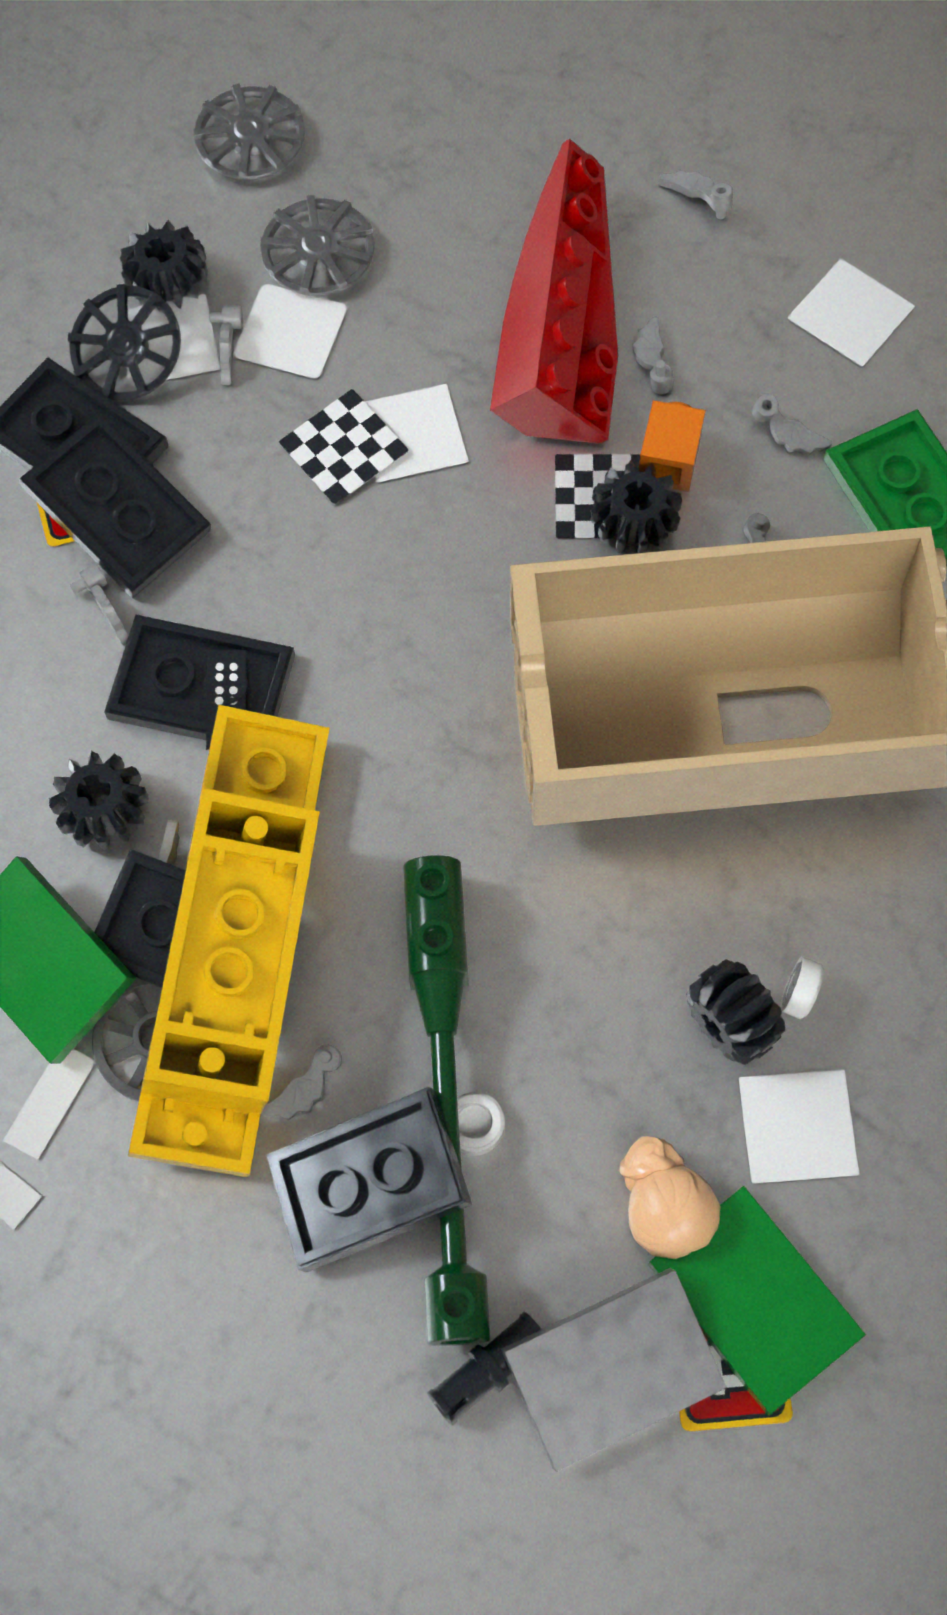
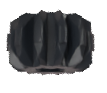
M168 219L161 229H155L147 222L145 234L130 233L129 246L120 249V261L123 270L121 275L125 285L142 287L155 292L166 302L173 301L180 309L184 296L198 298L199 285L207 282L208 270L205 262L207 258L204 246L200 243V240L194 239V235L190 232L188 226L175 230V227ZM135 297L140 305L147 301L146 299Z
M630 460L625 465L624 474L610 468L605 474L604 483H597V486L594 487L592 494L594 505L591 507L590 519L592 523L600 525L598 536L601 541L612 538L617 539L616 549L618 553L624 551L627 544L635 545L638 553H646L649 542L661 549L667 543L668 533H674L679 527L681 517L678 511H680L682 505L681 493L672 491L674 484L672 475L661 478L655 477L656 468L654 463L649 465L645 472L637 471L636 466Z
M91 750L88 757V765L80 767L78 762L69 759L68 768L72 775L70 777H54L53 785L59 794L49 798V807L54 814L59 815L56 825L61 833L66 835L73 833V839L76 844L83 848L95 837L98 846L101 849L107 850L110 844V836L118 834L119 838L123 841L129 842L131 835L126 825L144 824L145 815L139 807L148 803L149 800L145 787L139 786L142 780L139 771L133 766L125 768L122 758L115 753L103 763L99 754ZM101 796L103 803L97 805L95 798Z
M727 959L716 966H710L699 974V979L689 986L690 990L686 993L687 1004L691 1007V1016L701 1027V1033L711 1040L713 1048H719L727 1059L743 1065L748 1064L755 1058L759 1059L773 1048L772 1045L786 1031L785 1021L781 1017V1007L774 1002L771 997V990L763 986L759 976L751 974L744 964Z

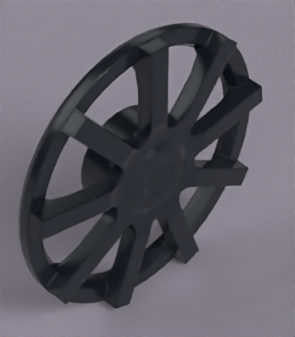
M118 284L117 287L102 292L92 300L88 298L83 303L85 307L78 315L67 338V341L70 343V358L75 375L109 399L115 401L138 399L156 390L173 371L181 348L180 327L171 307L155 292L125 284ZM128 297L146 299L147 301L133 320L129 321ZM114 299H117L116 323H112L99 309ZM159 307L169 323L143 331L142 325L152 311ZM92 315L105 328V334H83L84 328ZM172 335V349L169 359L149 350L148 340ZM81 344L100 345L103 347L102 351L85 363L82 362ZM145 358L164 367L159 376L148 385H146L138 367V364ZM110 360L109 371L104 386L101 387L91 379L89 373L105 361ZM122 366L129 368L137 390L130 392L115 391L116 381Z

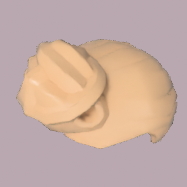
M640 1137L629 1148L619 1167L620 1174L624 1176L625 1185L631 1192L628 1221L637 1244L652 1256L671 1259L686 1256L690 1252L707 1246L719 1228L721 1209L711 1186L698 1173L685 1166L684 1158L674 1150L672 1144L656 1137Z

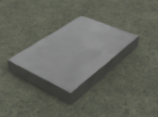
M672 1268L501 1349L550 1464L556 1472L727 1388L678 1275Z

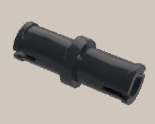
M527 1312L521 1313L516 1321L485 1347L479 1344L473 1347L468 1352L470 1359L436 1388L427 1392L430 1400L433 1403L436 1402L434 1404L450 1425L453 1426L457 1423V1420L493 1389L501 1392L509 1385L507 1377L511 1375V1371L501 1349L542 1330Z

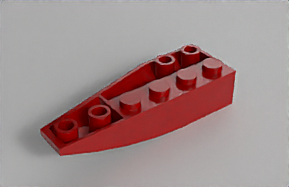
M568 139L562 143L545 183L525 237L514 274L502 325L490 411L529 437L601 444L609 439L618 362L604 167L599 164L594 156L587 154L575 142Z

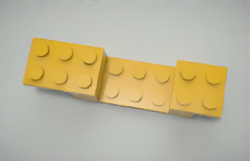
M218 705L128 1157L241 1177H248L250 1175L260 1114L269 1100L320 811H316L315 807L330 729L328 727Z

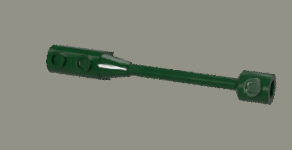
M431 855L411 859L403 865L410 989L415 990L426 1035L430 1037L432 1087L437 1093L461 1168L454 1036L457 1034L463 987L469 986L461 862L456 858ZM464 1209L440 1218L442 1266L424 1279L428 1345H470L491 1340L487 1276L467 1264Z

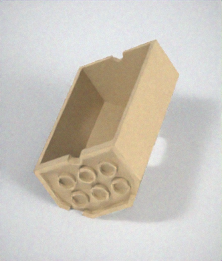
M931 527L510 565V622L512 643L515 644V689L527 796L529 803H533L531 805L533 826L947 787V600H945L942 585L946 579V559L943 549L935 548ZM803 690L812 692L822 698L830 712L828 726L814 736L725 744L718 698Z

